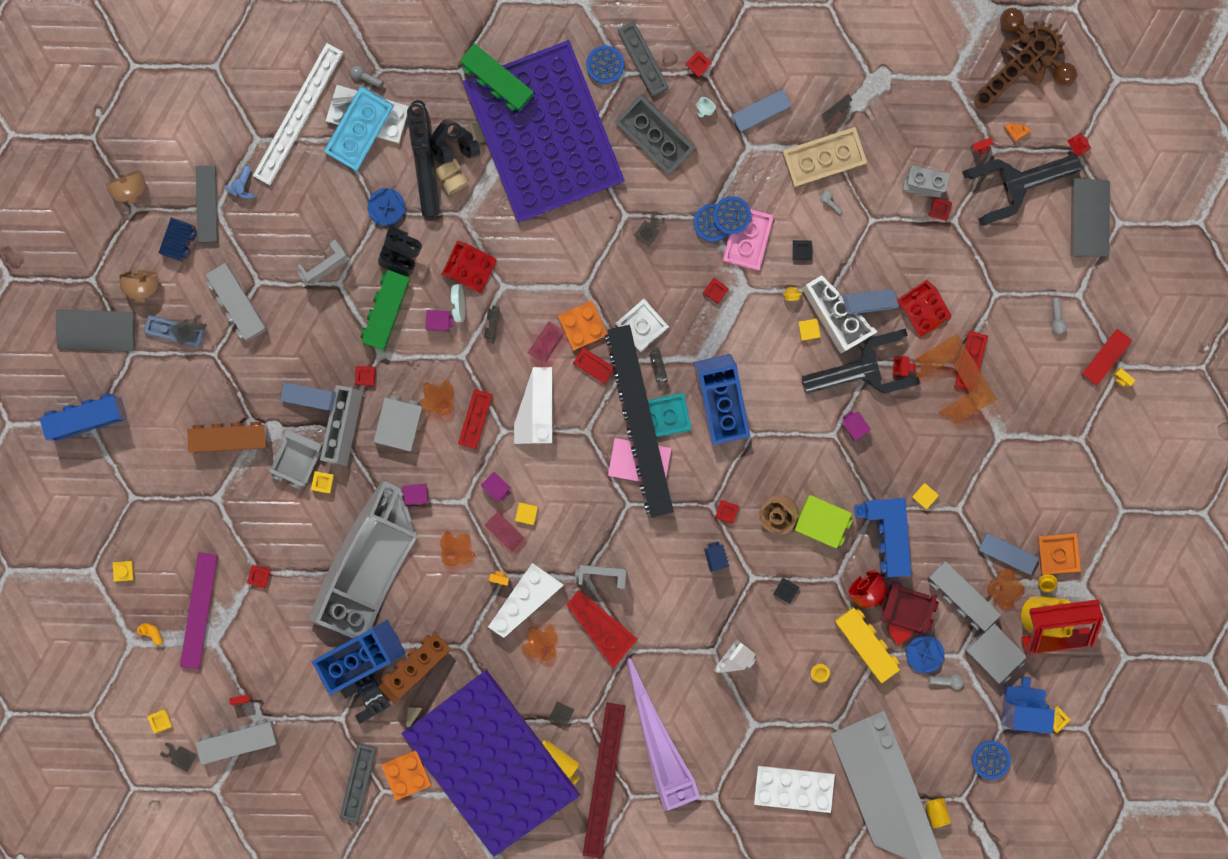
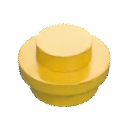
M788 287L786 291H783L785 300L788 301L800 300L802 291H798L797 287Z
M1046 574L1039 578L1038 585L1042 591L1052 592L1057 587L1058 580L1055 576Z
M816 664L811 669V677L817 683H824L830 677V670L824 664Z

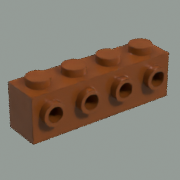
M250 422V426H243V423H231V427H223V424H212V428H204V425H192L193 429H187L188 452L190 453L268 449L267 426L262 425V422Z
M436 632L431 637L427 635L420 642L422 646L419 649L414 647L407 654L409 658L405 662L401 659L394 666L396 670L392 674L388 672L380 679L383 683L378 688L393 704L405 695L451 650Z

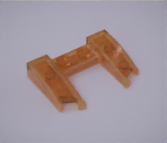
M955 334L917 357L916 361H920L921 373H917V377L920 379L951 360L970 393L939 411V414L942 416L945 413L955 419L954 423L957 424L994 402L997 398L958 334Z

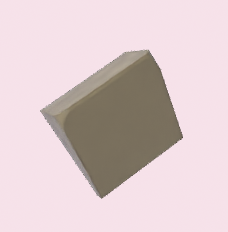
M470 123L468 127L473 138L479 144L486 142L480 124Z
M409 706L407 708V727L413 724L423 707Z

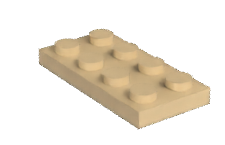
M856 127L782 151L794 188L867 164Z

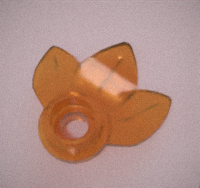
M445 380L440 387L431 383H425L423 392L426 398L419 402L422 408L428 412L436 411L440 415L449 414L453 409L451 399L454 396V389L451 383ZM440 404H446V409H442Z
M449 531L443 534L440 540V547L443 550L441 560L445 565L467 564L473 560L475 553L468 550L471 542L470 535L460 534L454 538ZM452 553L454 559H449L447 555Z
M1014 569L1000 571L997 578L991 580L987 587L988 593L992 597L997 598L999 604L1004 607H1013V597L1021 595L1025 589L1019 581L1014 580ZM997 585L1000 587L999 592L996 591Z
M549 625L542 632L537 628L530 627L527 632L529 643L522 647L523 652L528 657H539L543 661L553 659L556 653L554 645L558 639L555 629ZM544 648H549L550 653L548 655L543 654L542 650Z

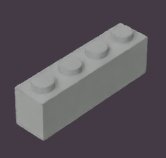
M224 263L206 274L208 278L206 280L207 285L211 291L215 290L218 294L216 299L221 307L225 306L228 312L225 314L231 323L235 322L238 327L236 332L241 340L244 338L246 341H250L268 330L228 264Z
M336 385L332 411H330L320 460L347 466L363 391Z
M942 561L927 577L930 580V586L936 591L940 589L944 593L942 597L949 604L953 602L958 607L956 611L964 618L967 616L972 620L970 624L977 631L980 629L986 631L1001 616L946 561Z
M267 719L256 721L255 726L249 727L248 724L238 726L237 731L230 732V729L219 731L218 736L212 737L211 734L201 736L200 741L195 742L201 765L278 744L273 721L268 722Z

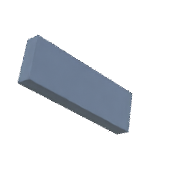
M782 89L733 114L732 118L741 133L790 108L791 104Z
M893 289L845 294L842 297L848 314L893 310L899 307Z
M148 315L144 334L200 348L205 332L201 328Z
M284 382L280 401L332 411L336 392Z
M988 533L985 534L978 551L1028 575L1032 574L1039 559Z

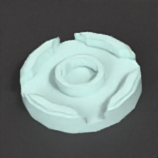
M454 284L451 288V302L454 308L452 309L453 318L456 322H464V290L462 284Z

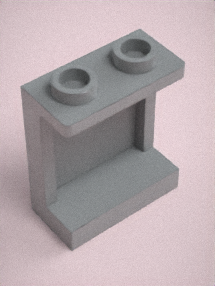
M911 165L906 172L902 191L940 199L941 192L944 193L946 191L949 174Z
M336 239L329 243L335 254L310 271H307L302 264L297 265L300 269L297 273L305 283L315 284L350 260Z
M390 395V398H384L374 443L413 452V443L421 412L423 411V407L419 406L420 402L409 400L408 403L401 402L400 397Z
M287 429L284 441L268 472L273 473L271 477L282 481L283 478L289 480V485L300 489L301 486L306 487L322 452L323 445Z
M580 565V568H576L575 580H579V585L583 584V574L587 573L617 576V588L625 589L626 569Z
M994 623L964 649L998 684L1008 681L1012 676L1010 673L1015 668L1018 670L1025 664L1024 659L1026 655Z

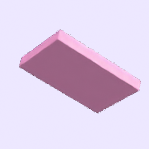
M750 209L751 220L748 227L739 234L729 235L723 262L760 271L774 215Z
M615 438L608 476L643 482L642 476L638 477L635 466L639 464L638 459L633 458L631 447L634 446L633 441ZM658 446L665 476H667L671 448Z

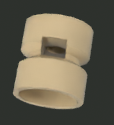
M453 159V162L443 164L435 170L440 181H444L443 186L448 195L461 190L469 184L465 173L460 172L461 166L457 159Z

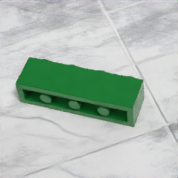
M475 43L460 59L461 69L468 75L472 73L476 76V81L482 87L488 86L491 89L490 93L497 99L501 97L505 100V105L513 112L516 109L520 113L534 96V92Z
M387 270L386 274H382L380 279L382 287L380 292L377 291L373 299V302H375L374 309L369 310L367 328L363 327L360 335L363 344L385 351L411 280L409 277Z

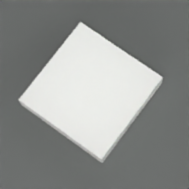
M642 299L615 323L617 327L630 324L635 347L640 353L669 328L645 299Z

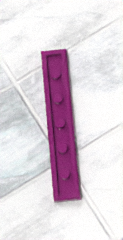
M198 552L180 667L200 669L218 555Z

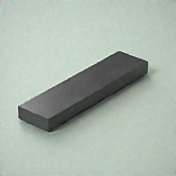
M635 21L618 28L617 31L651 97L668 90L669 87Z
M196 166L198 243L218 242L216 166Z
M362 743L357 744L339 819L359 823L377 747Z

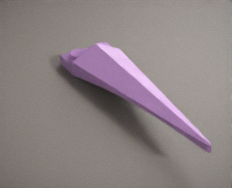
M627 658L656 792L659 793L664 811H668L699 799L700 795L693 776L662 724L632 660Z

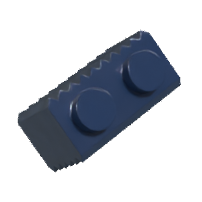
M171 217L158 253L183 262L189 256L190 248L188 246L190 241H194L197 231L194 230L195 226Z
M719 541L707 544L708 548H705L704 551L710 571L729 567L724 545H721Z

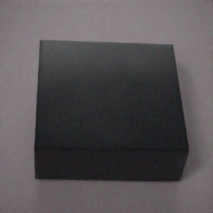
M793 240L792 260H812V240Z
M782 578L773 594L790 604L800 587Z

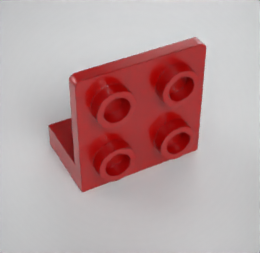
M457 241L441 275L455 280L478 293H482L497 259L467 243Z
M925 280L897 299L899 307L907 314L920 337L951 317V313L937 288L928 280Z

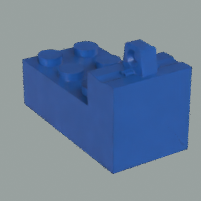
M726 354L693 362L709 438L712 444L715 445L750 437L737 364L732 355Z
M906 498L863 501V504L855 505V517L864 518V520L880 519V523H877V534L881 535L878 551L879 554H882L883 560L879 564L880 573H884V577L911 576Z
M387 619L311 662L329 695H332L392 663L406 652L399 641L397 633L394 632Z
M1021 677L1020 686L1005 685L1001 724L1013 730L1053 734L1055 710L1049 708L1050 705L1045 703L1046 690L1031 688L1030 677Z

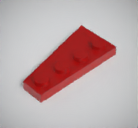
M580 590L566 604L614 669L638 638Z

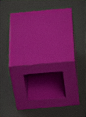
M426 310V330L450 332V327L454 325V318L451 316L450 311Z
M850 411L842 417L844 421L841 422V425L853 441L858 440L871 430L858 411L855 413Z
M495 472L480 485L496 501L500 499L504 501L511 494L509 491L511 487Z
M426 483L403 486L401 492L405 505L429 503Z

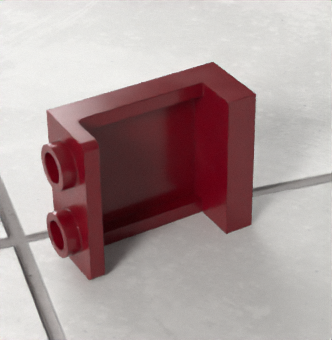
M893 581L889 586L880 621L924 635L933 626L934 620L931 617L932 613L936 612L938 608L937 595L933 594L930 596L900 586L901 583Z

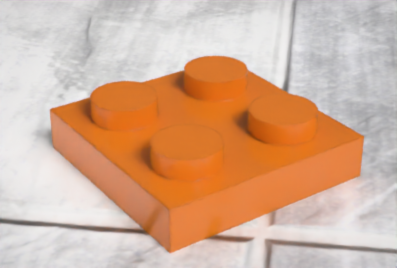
M593 300L558 315L573 351L602 339L608 334Z
M1077 533L1038 536L1041 575L1081 571Z
M416 751L381 764L395 800H399L432 785Z

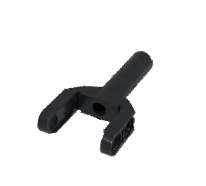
M414 100L407 109V118L422 216L439 215L441 210L427 107L422 100ZM419 107L421 109V113H414L412 108ZM415 127H422L424 129V132H417Z
M1073 154L1021 172L1010 164L997 159L962 171L964 179H973L1001 170L1000 175L1004 188L1012 205L989 212L983 217L978 218L980 226L1017 214L1027 190L1081 172V164L1079 158Z
M906 329L869 338L856 362L803 375L801 381L804 392L810 394L859 380L871 385L883 394L921 384L919 377H908L881 384L882 378L875 351H872V347L901 340L903 337L908 336Z

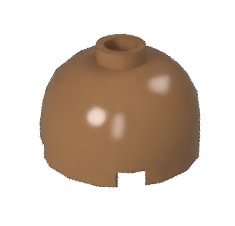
M138 170L106 183V187L114 200L119 202L127 201L128 204H132L138 201V196L144 192L145 180L141 171Z
M138 270V273L126 271L119 274L122 292L129 298H134L136 302L146 301V298L152 296L158 288V273L156 274V271Z
M773 495L766 499L759 509L760 523L772 533H775V531L781 532V534L790 532L797 522L798 510L796 504L787 496Z

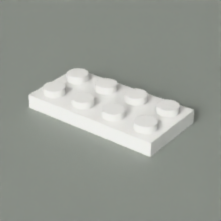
M336 85L333 98L354 97L357 90ZM387 100L395 106L377 137L399 144L407 120V109L409 106ZM331 102L326 122L339 125L350 105L333 106Z
M758 766L754 805L831 813L835 774Z

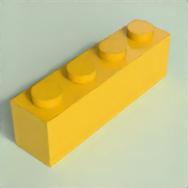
M851 607L835 619L834 622L877 680L882 684L900 670L898 667L900 663L894 655L890 656L887 653L888 647L882 639L878 641L875 636L877 632L871 624L867 625L864 622L865 616L859 608L855 610L854 607Z

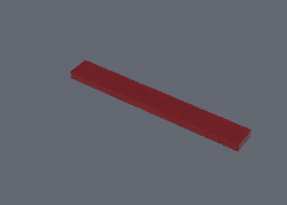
M606 702L582 856L602 859L626 705Z

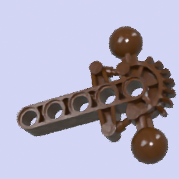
M1008 8L1003 11L1000 17L1002 27L1010 32L1016 31L1020 37L1016 40H1005L1002 43L1001 51L1010 59V62L978 91L974 97V104L978 109H986L1023 74L1034 85H1039L1043 81L1046 73L1045 69L1048 67L1054 71L1053 77L1057 84L1060 86L1072 85L1077 79L1075 66L1067 62L1062 63L1056 57L1065 51L1063 48H1060L1065 45V42L1059 41L1063 37L1062 34L1056 35L1058 28L1052 31V24L1045 27L1044 21L1041 22L1040 26L1037 21H1034L1033 28L1029 29L1024 24V15L1020 10ZM1040 43L1043 46V50L1037 51L1034 48V44ZM1016 44H1021L1026 47L1024 49H1021ZM1026 56L1030 62L1023 64L1020 61V57ZM1038 60L1040 61V64L1042 66L1041 69H1039L1035 63ZM1006 70H1014L1016 76L1009 77L1006 73ZM999 82L1002 85V89L995 90L992 84ZM985 95L988 98V102L981 103L978 97Z

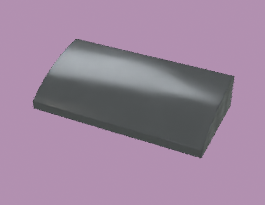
M640 94L615 121L668 175L697 148L644 94Z
M1074 178L1071 181L1070 256L1109 257L1110 181Z
M56 310L57 349L134 351L136 313Z

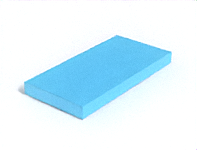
M361 85L324 152L358 171L395 105Z

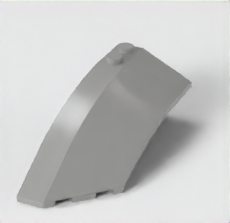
M382 480L342 543L320 588L307 619L308 621L351 639L372 628L396 573L415 540L418 539L416 532L413 530L412 520L407 506L404 504L403 494L399 487Z

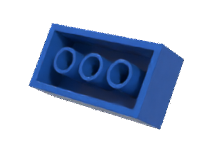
M109 393L100 396V400L97 401L89 399L82 401L80 406L69 405L63 407V411L56 412L53 410L44 413V417L39 419L45 440L55 442L128 420L122 398Z

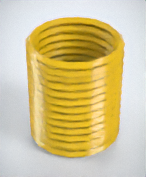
M944 798L925 803L932 828L942 827L951 823Z

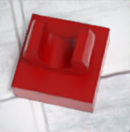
M894 357L892 376H908V372L916 370V364L909 363V357Z

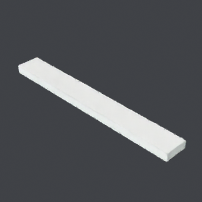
M326 43L253 174L255 178L271 186L343 56V51Z

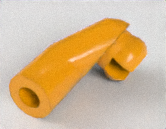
M148 623L138 626V634L151 637L154 646L164 643L156 626Z

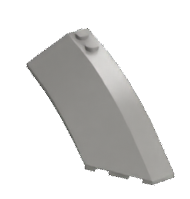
M885 711L830 734L873 844L905 859H942L918 792Z

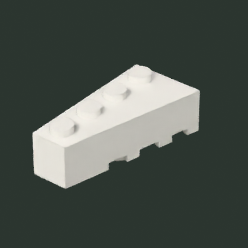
M823 276L802 287L803 292L840 354L877 333L862 315L847 313L842 296Z
M532 563L488 627L504 638L564 584Z

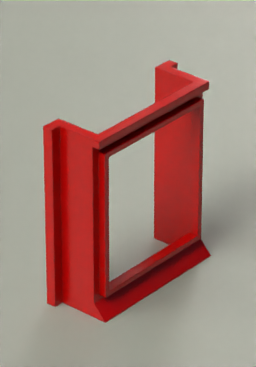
M1099 599L1030 608L1029 613L1033 624V631L1031 635L1022 636L1021 638L1026 657L1028 658L1031 653L1040 654L1089 647V645L1093 648L1104 621ZM1093 624L1091 631L1089 627L1073 629L1070 637L1059 638L1042 635L1044 630Z

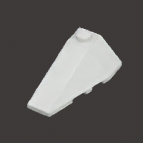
M533 367L514 423V444H553L552 367Z
M736 640L714 668V671L722 673L744 670L746 667L750 668L756 661L754 658L756 654Z

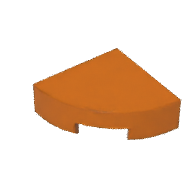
M1011 123L1004 126V129L1014 142H1017L1031 131L1026 125Z

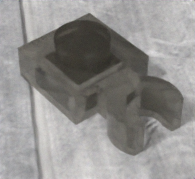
M847 94L825 111L821 117L827 122L839 112L845 113L851 108L849 104L853 101L852 98Z
M656 211L652 213L650 223L644 220L633 236L647 247H650L660 233L656 229L657 226H661L665 222L664 217L659 222L654 220L657 214Z
M197 315L192 323L186 319L170 328L180 346L197 336L195 330L200 331L206 328L207 324L202 326L197 324V320L202 317L201 315Z
M165 743V746L170 748V752L165 753L162 751L160 755L165 758H173L171 764L189 772L197 754L181 745L176 750L172 743Z

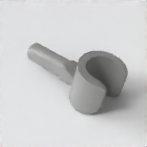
M826 190L823 191L820 196L821 202L828 204L840 214L842 210L831 201L833 194Z

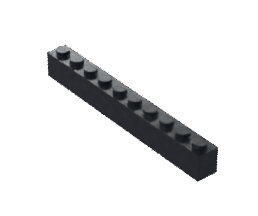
M630 324L608 329L605 339L607 346L611 345L613 352L609 353L611 365L615 364L617 372H613L615 382L620 383L621 386L618 395L620 402L624 401L626 408L622 412L624 420H628L630 428L626 429L629 439H633L634 442L631 450L633 458L638 459L639 465L635 466L637 476H642L643 484H640L642 496L646 495L648 502L644 503L646 514L656 517L673 513V506Z

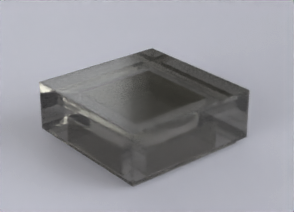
M557 701L549 719L566 727L574 709Z

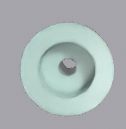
M701 97L696 103L697 114L700 117H704V115L710 116L716 109L714 102L706 97Z

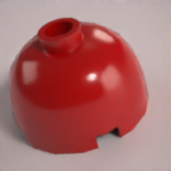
M870 570L866 572L867 576L863 579L859 576L848 590L850 593L848 595L849 598L856 605L863 608L881 605L887 591L886 582L881 574L876 570Z

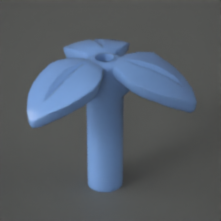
M244 166L240 178L232 183L231 188L226 185L224 188L234 196L239 195V197L244 199L256 197V194L244 191L251 168Z

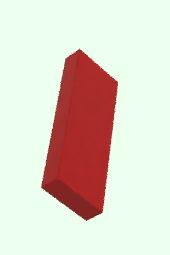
M1116 329L1082 372V375L1097 386L1132 342V339L1119 329Z
M973 331L968 332L954 384L955 387L969 391L974 390L988 335Z
M474 389L458 441L459 445L477 450L493 394Z

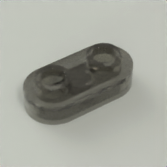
M492 305V309L488 308L487 320H490L489 328L485 327L484 339H487V343L495 344L500 306Z
M659 346L651 348L652 352L649 353L651 364L655 363L657 371H654L656 383L660 382L661 385L668 384Z

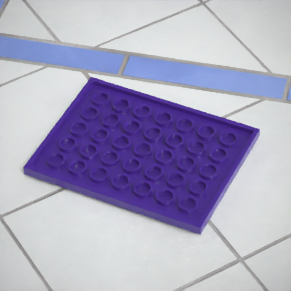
M570 40L502 65L534 92V96L520 113L516 109L514 112L505 105L506 101L501 97L500 99L494 97L490 93L491 89L488 86L482 87L476 81V76L463 81L518 223L625 182Z
M487 669L401 733L411 748L418 753L420 760L493 857L581 795Z

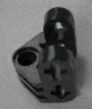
M444 119L430 136L433 157L442 164L453 162V152L451 147L446 144V139L449 141L458 139L459 150L464 156L468 158L480 156L478 141L473 138L469 131L451 119ZM453 125V130L448 133V128Z
M390 226L378 258V264L387 270L403 276H410L415 268V261L411 258H415L420 254L421 242L408 236V232Z
M374 673L340 690L344 699L359 691L362 700L368 707L355 715L359 724L391 706L389 699L378 688L379 684Z

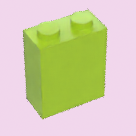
M808 495L793 530L837 549L838 545L842 546L845 536L843 533L845 528L849 529L853 521V518H851L852 513L812 495Z

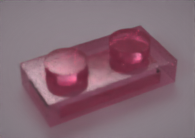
M549 321L528 351V354L545 364L566 332Z
M498 511L484 525L511 552L525 539Z

